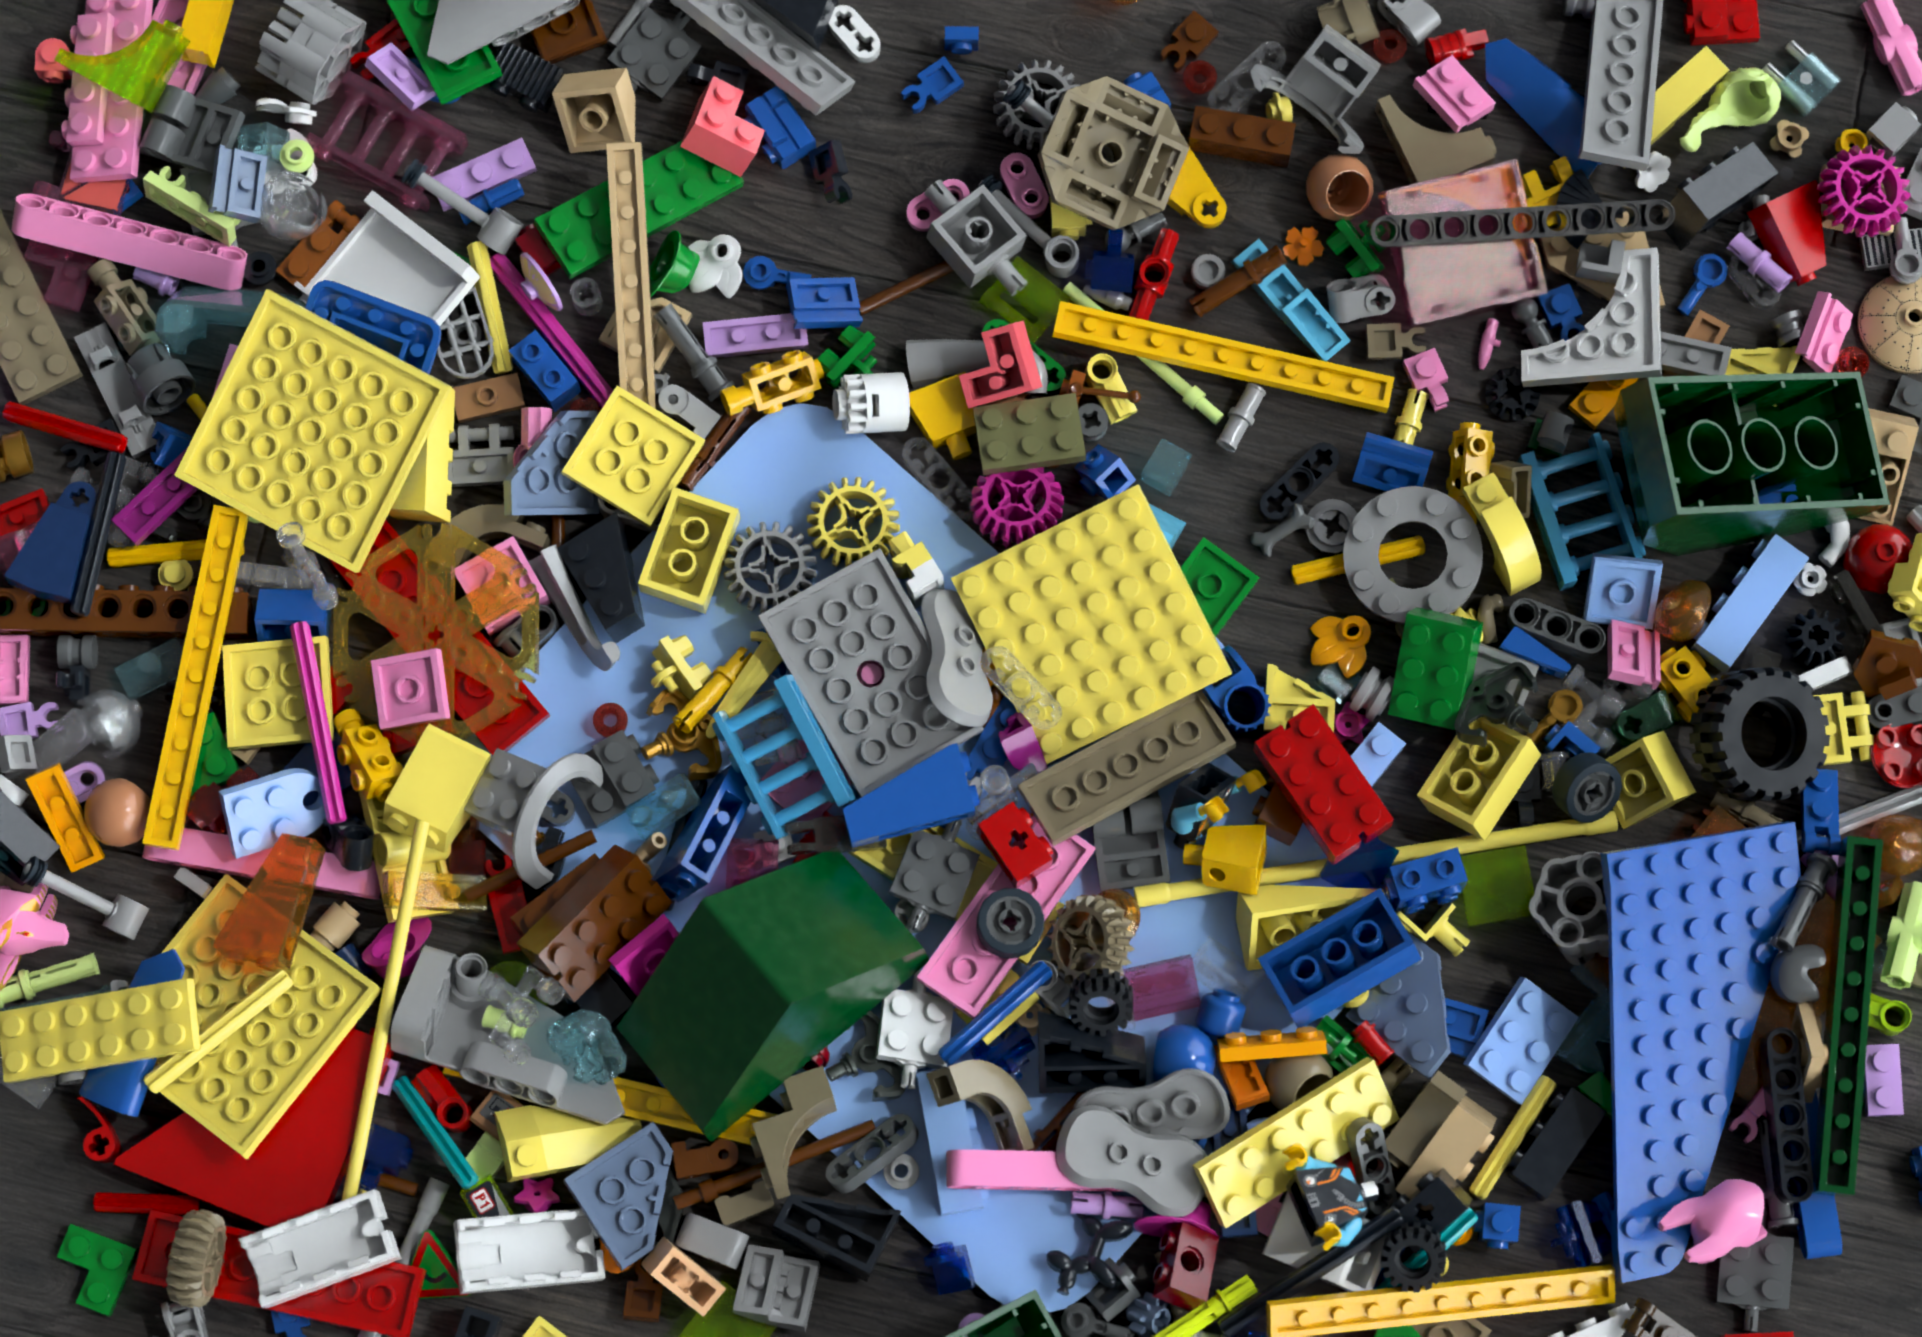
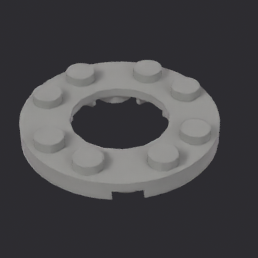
M1408 486L1392 489L1376 496L1357 513L1347 531L1343 549V560L1347 580L1358 600L1380 618L1404 625L1406 614L1416 607L1446 614H1452L1459 609L1470 597L1478 583L1482 569L1483 550L1477 526L1461 504L1438 490L1420 486ZM1408 522L1424 523L1435 529L1445 541L1448 554L1446 567L1439 578L1428 586L1416 589L1400 587L1390 581L1381 570L1378 558L1380 543L1386 534L1397 525Z

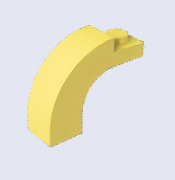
M1494 472L1463 487L1462 493L1490 541L1494 553L1493 568L1508 594L1512 596L1539 582L1542 575L1541 564L1530 531L1512 496H1507Z

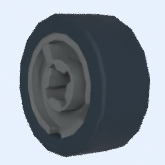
M1580 753L1566 761L1555 775L1552 786L1553 800L1572 819L1581 823L1594 822L1608 814L1617 803L1622 789L1621 775L1612 764L1595 753Z
M1004 888L993 892L983 901L977 915L976 931L980 942L990 953L1001 958H1018L1028 954L1037 946L1044 930V914L1039 902L1031 894L1017 888ZM1010 917L1016 920L1017 925L1014 927V930L1010 931V927L1003 924L1006 918Z

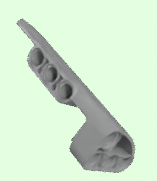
M439 0L427 56L448 65L489 43H492L494 47L502 46L569 12L580 3V0Z
M428 945L423 947L393 1018L391 1026V1051L458 1071L463 1079L472 1084L604 1125L625 1114L600 1037L488 971L487 962L481 955L468 953L457 957L454 953ZM471 973L476 974L478 976L471 978L465 975ZM492 1005L514 1014L523 1012L524 1017L529 1018V1026L524 1038L517 1037L513 1040L510 1038V1034L482 1027V1019L487 1006Z

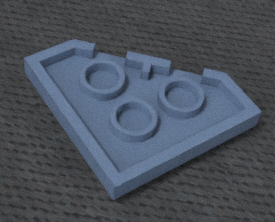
M597 411L559 412L504 479V516L599 514L598 496L561 474L564 466L596 419Z
M1410 933L1409 936L1413 940L1421 960L1369 989L1368 999L1362 1005L1351 1008L1346 1017L1357 1026L1365 1020L1371 1025L1375 1023L1374 1029L1390 1048L1395 1051L1394 1054L1429 1080L1451 1052L1446 1026L1445 994L1442 989L1440 971L1442 970L1441 958L1437 952Z
M654 1121L563 1180L621 1271L650 1253L654 1247L668 1170L673 1150Z

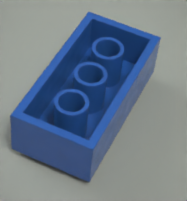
M1379 888L1257 959L1297 1028L1305 1027L1420 961L1421 957L1382 889Z

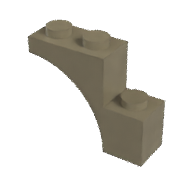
M823 1066L790 1076L785 1080L783 1084L786 1092L779 1094L785 1113L752 1123L756 1136L749 1138L755 1158L763 1156L766 1167L760 1169L766 1190L773 1188L777 1200L791 1195L788 1187V1166L792 1151L800 1137L816 1121L837 1111L834 1096Z

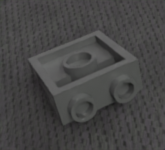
M623 730L592 746V750L585 753V755L590 756L602 766L603 783L601 787H597L594 783L590 784L582 777L570 780L597 828L657 795L658 792L654 785L660 782L650 763L643 766L637 755L641 753V747L634 735L631 734L626 737Z

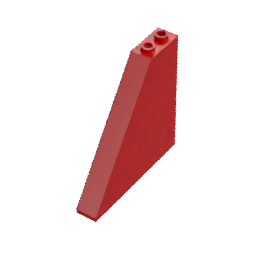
M358 1022L354 1025L248 1159H245L184 1112L118 1156L114 1165L268 1227L332 1205L350 1159L375 1029L371 1027L368 1034L356 1029ZM389 1034L378 1088L382 1084L389 1061L394 1054L391 1051V1042H388L391 1036Z

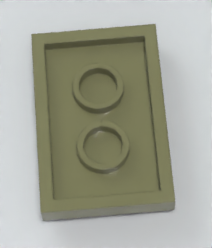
M1076 393L973 407L983 476L1086 461Z

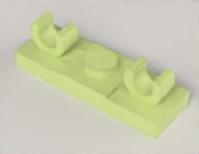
M169 166L162 168L159 175L152 171L146 174L143 178L145 196L228 247L236 240L235 226L241 220L224 216L223 213L217 211L213 213L208 212L209 205H207L206 200L200 194L184 189L186 186L184 175H180L176 181H168L172 175Z

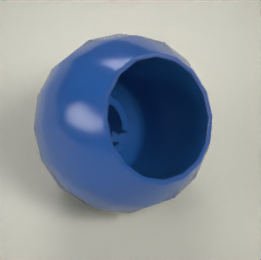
M1188 1024L1170 1025L1159 1031L1153 1063L1154 1082L1161 1080L1170 1073L1186 1068L1201 1069L1213 1075L1216 1066V1050L1210 1038L1203 1031Z

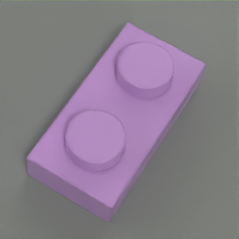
M392 42L367 57L365 67L411 111L436 96L426 75Z
M1899 1044L1867 1045L1864 1074L1866 1117L1904 1115Z

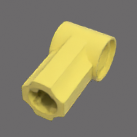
M1100 353L1090 359L1085 369L1086 383L1089 387L1128 392L1118 373L1117 362L1112 356ZM1096 365H1103L1109 370L1110 376L1106 379H1099L1093 374L1092 368ZM1096 395L1101 407L1105 409L1108 415L1110 425L1127 419L1137 412L1134 403H1131L1128 399Z

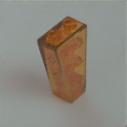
M285 833L280 835L215 939L213 947L224 955L223 960L236 965H244L245 961L254 962L256 967L275 972L277 967L290 970L326 849L315 839Z

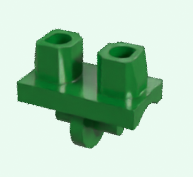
M1340 219L1335 224L1338 229L1331 234L1326 243L1337 256H1340L1351 246L1354 248L1358 256L1345 265L1353 278L1366 276L1372 272L1379 274L1386 269L1370 248L1371 244L1366 239V235L1362 237L1350 220ZM1367 220L1358 226L1364 234L1368 224ZM1379 225L1375 229L1377 238L1381 240V237L1386 232L1383 225ZM1375 247L1378 253L1382 252L1386 248Z
M849 325L838 337V342L848 352L840 359L828 348L819 356L818 360L826 375L827 384L835 390L841 384L840 378L843 375H849L853 370V374H873L870 369L878 361L872 355H869L863 363L861 362L876 346L874 343L875 336L869 331L863 334Z
M1328 1015L1316 1026L1317 1030H1323L1327 1042V1054L1321 1055L1339 1074L1364 1058H1371L1358 1042L1354 1044L1353 1040L1355 1038Z

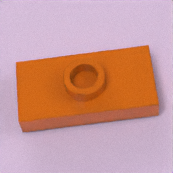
M1215 1045L1216 1066L1235 1110H1242L1269 1101L1270 1094L1255 1060L1220 1062L1217 1045Z

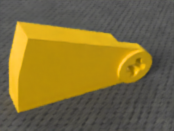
M1189 147L1167 204L1180 215L1186 214L1199 226L1214 228L1219 226L1225 219L1226 202L1220 196ZM1206 203L1208 206L1215 204L1217 206L1215 209L1216 216L1213 217L1210 214L1203 216L1204 207L1202 204Z

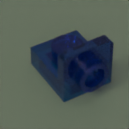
M953 1242L940 1243L933 1246V1251L924 1258L925 1266L932 1265L939 1295L973 1289L976 1286L966 1244L954 1246Z

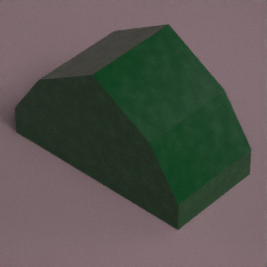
M1860 372L1646 377L1622 389L1619 393L1614 407V415L1642 545L1680 556L1758 542L1762 539L1770 540L1775 534L1785 537L1862 517L1890 505ZM1791 484L1796 485V491L1781 493L1783 503H1759L1758 497L1768 495ZM1794 494L1798 496V499L1785 503V499L1789 495Z

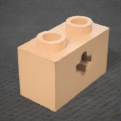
M664 1236L641 1263L651 1276L703 1317L726 1290L715 1277Z

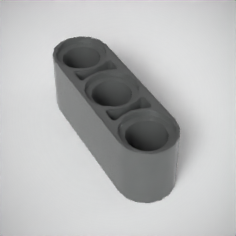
M1530 598L1517 599L1506 613L1505 622L1510 631H1512L1514 626H1518L1542 645L1578 659H1593L1605 645V632L1597 624ZM1518 609L1526 610L1531 615V622L1526 624L1518 622L1514 611ZM1557 622L1561 624L1564 630L1563 635L1553 636L1547 630V623ZM1583 634L1591 635L1596 641V647L1593 649L1583 647L1579 640L1580 636Z

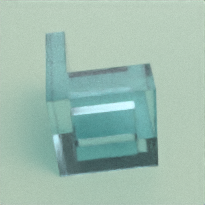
M268 122L241 126L238 133V149L267 156V159L281 164L280 151L290 141V132Z
M1161 439L1144 467L1140 481L1170 497L1190 464L1192 454L1166 439Z

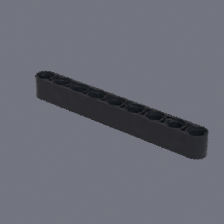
M1650 199L1385 215L1369 221L1366 226L1365 235L1371 245L1384 248L1646 232L1667 229L1674 221L1675 211L1671 203L1666 200ZM1654 205L1658 206L1663 212V219L1658 225L1652 223L1649 218V211ZM1620 207L1624 208L1629 214V221L1624 227L1618 225L1615 220V213ZM1585 210H1590L1595 216V223L1590 229H1587L1581 223V215ZM1551 212H1556L1561 218V226L1556 231L1551 230L1546 222ZM1517 214H1522L1527 219V228L1522 233L1515 231L1513 228V218ZM1483 216L1489 217L1493 222V230L1488 235L1481 233L1478 227V222ZM1449 218L1455 219L1459 224V232L1454 237L1448 236L1444 231V223ZM1414 220L1421 221L1425 226V234L1421 239H1415L1410 234V225ZM1380 222L1387 223L1391 229V236L1385 242L1379 240L1375 233V229Z

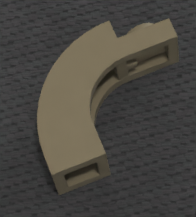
M486 504L467 509L453 517L450 523H446L434 537L425 559L428 565L455 576L453 569L467 562L475 549L485 542L495 539L507 540L514 536L518 544L540 552L548 548L551 541L549 536L545 534L546 529L529 521H527L526 525H523L525 515L504 516V504Z
M972 1059L926 1073L938 1107L967 1100L977 1105L983 1111L989 1121L999 1150L1027 1151L1034 1148L1023 1113L1032 1110L1031 1105L1019 1084L1002 1068L987 1061Z

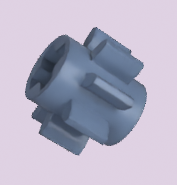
M1149 1292L1145 1293L1144 1299L1140 1297L1135 1298L1128 1305L1126 1311L1127 1320L1131 1322L1128 1328L1142 1337H1152L1153 1333L1157 1334L1169 1326L1171 1316L1169 1310L1165 1309L1168 1302L1153 1297V1294Z

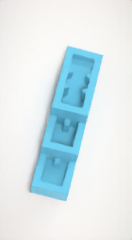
M1257 239L1231 262L1238 270L1244 266V261L1247 259L1252 261L1268 251V249L1260 239ZM1285 265L1263 277L1262 283L1251 285L1280 319L1320 360L1328 361L1351 341L1308 288L1304 289Z

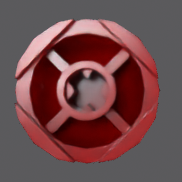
M1873 524L1860 529L1850 539L1844 552L1843 567L1849 580L1859 589L1878 592L1877 594H1886L1895 564L1908 562L1912 544L1910 539L1900 529L1889 524Z

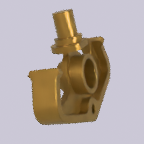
M664 689L650 703L646 714L652 716V714L655 716L660 715L664 712V706L668 704L675 706L678 714L690 699L678 690L670 694L667 689ZM706 713L692 728L690 733L681 731L685 725L684 722L679 728L674 722L671 723L666 733L663 731L657 733L654 742L641 747L643 757L649 760L659 754L666 757L672 756L674 750L683 753L699 750L708 758V764L703 766L694 763L688 769V781L714 778L721 768L722 757L718 737L709 739L706 736V730L712 716Z

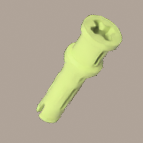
M90 953L89 955L33 972L24 969L19 970L18 975L12 976L7 985L0 991V1009L4 1008V1004L19 999L31 1000L36 996L37 992L86 977L99 975L100 970L94 953Z

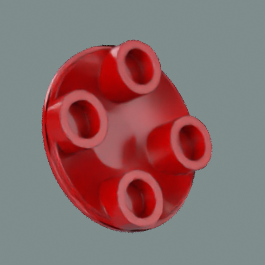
M1912 723L1892 728L1890 727L1892 724H1889L1879 729L1874 735V744L1870 746L1871 761L1879 776L1887 783L1899 788H1913L1916 785H1922V725Z

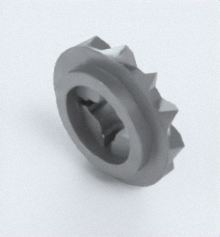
M1327 499L1321 501L1309 511L1308 515L1313 516L1315 521L1313 528L1305 529L1309 542L1317 547L1320 552L1337 554L1344 549L1347 531L1357 512L1351 505L1342 500ZM1336 515H1339L1338 527L1343 532H1334L1327 539V527L1323 523H1330L1332 519H1335Z

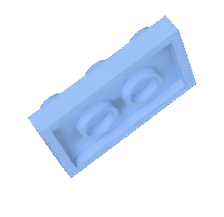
M1520 976L1463 1064L1513 1102L1522 1105L1579 1017L1529 979Z

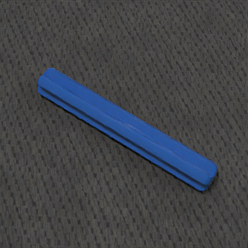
M1043 961L1037 962L939 1049L938 1054L947 1065L955 1063L1052 977L1053 972L1049 966Z

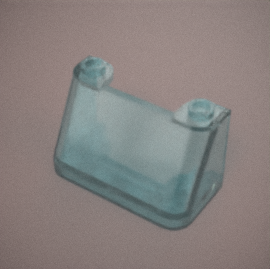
M198 285L184 286L159 308L155 332L169 353L186 354L187 346L191 341L197 338L205 339L207 323L248 327L265 292L240 289L229 291ZM277 293L304 308L306 306V303L299 299L301 296Z

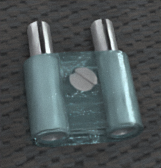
M1792 40L1786 45L1785 49L1800 64L1786 77L1771 63L1766 64L1762 70L1775 80L1781 90V96L1803 117H1806L1838 86L1842 79L1813 52L1808 54Z

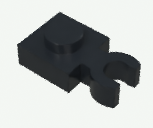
M111 418L95 425L96 427L120 433L116 422ZM75 442L67 443L61 448L62 452L67 456L77 452L76 458L67 463V467L72 471L83 469L88 460L95 466H98L105 462L107 453L110 452L84 443L77 444Z

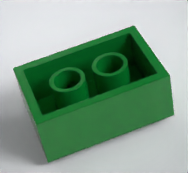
M1419 607L1408 612L1405 619L1388 715L1455 730L1456 717L1467 689L1473 681L1484 622Z

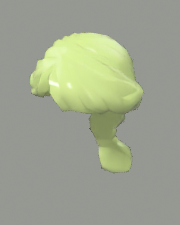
M1757 67L1738 68L1736 71L1728 72L1722 81L1715 86V92L1711 95L1709 107L1705 111L1698 113L1696 117H1693L1689 130L1680 138V145L1686 151L1695 152L1701 145V133L1704 130L1715 129L1719 126H1756L1767 123L1776 114L1780 105L1781 90L1777 83L1768 73Z

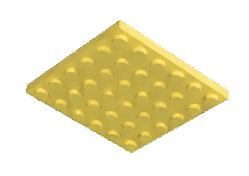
M266 289L174 476L354 573H359L452 386L274 291Z
M1139 484L951 578L1017 713H1022L1032 725L1046 764L1233 673Z
M225 874L162 951L164 953L175 949L185 967L182 979H194L199 1033L278 970L282 969L291 978L293 985L163 1088L160 1093L245 1159H248L382 992V989L235 879ZM171 1055L158 1057L154 1065V1068H156L159 1064H161Z

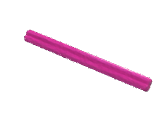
M501 253L493 255L490 258L493 273L598 405L603 408L613 392L612 388L546 305L538 297L532 301L527 297L520 285L525 279L507 256Z
M306 621L296 622L290 625V632L326 820L329 824H338L346 821V812L310 625Z

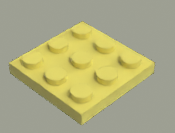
M617 385L564 466L561 474L643 525L651 528L667 503L673 487L678 486L704 445L705 439Z
M327 636L312 637L331 739L333 741L334 726L329 639ZM292 639L223 645L227 747L230 750L312 743Z

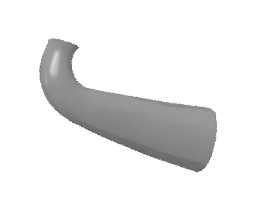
M906 340L907 364L913 388L931 385L962 372L969 373L990 366L983 340ZM1032 350L1043 387L1025 392V394L1047 393L1048 375L1042 359Z
M552 545L540 551V556L528 561L581 649L596 667L603 671H608L619 660V647L612 641L601 644L572 584L557 545Z

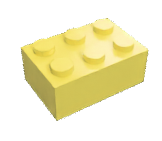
M673 487L638 581L640 592L706 614L724 565L723 561L728 554V546L733 541L741 519L739 509Z
M1480 717L1471 722L1468 727L1472 730L1481 728L1486 732V747L1463 743L1456 735L1417 796L1429 812L1485 841L1540 758L1541 753L1529 737L1509 729L1504 724H1494L1485 717Z

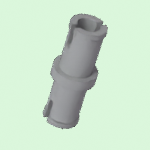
M1254 383L1246 384L1235 407L1230 408L1228 412L1229 419L1221 435L1216 440V443L1221 448L1230 452L1236 451L1247 427H1252L1255 421L1253 416L1266 395V391L1262 387Z

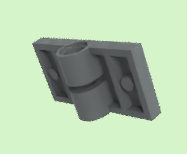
M146 83L141 143L139 146L140 153L213 175L217 147L221 144L225 145V148L232 150L246 115L239 110L196 98L193 94L176 86L165 85L163 88Z
M1158 790L1092 825L1100 893L1171 882L1164 837L1163 813Z

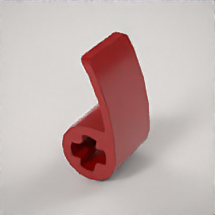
M83 1096L78 1097L102 1124V1127L89 1132L84 1138L83 1149L85 1154L99 1163L113 1162L121 1152V1142L114 1127L94 1103ZM100 1139L109 1142V1145L105 1147V1154L95 1151V1148L100 1146Z

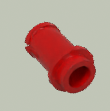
M1365 1020L1351 1032V1035L1355 1038L1353 1042L1354 1044L1358 1042L1375 1061L1376 1065L1379 1066L1395 1051L1390 1048L1374 1029L1375 1023L1371 1025Z

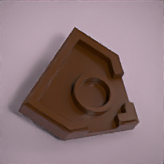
M1870 629L1865 639L1866 644L1852 666L1853 674L1867 698L1881 693L1884 699L1888 700L1918 688L1916 679L1922 677V648L1918 641L1905 637L1900 640L1885 636L1884 632Z

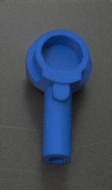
M1706 254L1695 262L1693 275L1696 281L1677 307L1678 312L1688 316L1707 288L1717 287L1725 280L1727 265L1720 256Z
M765 256L751 258L743 269L746 283L756 290L773 287L775 283L787 284L789 279L812 278L811 274L777 269L775 263Z

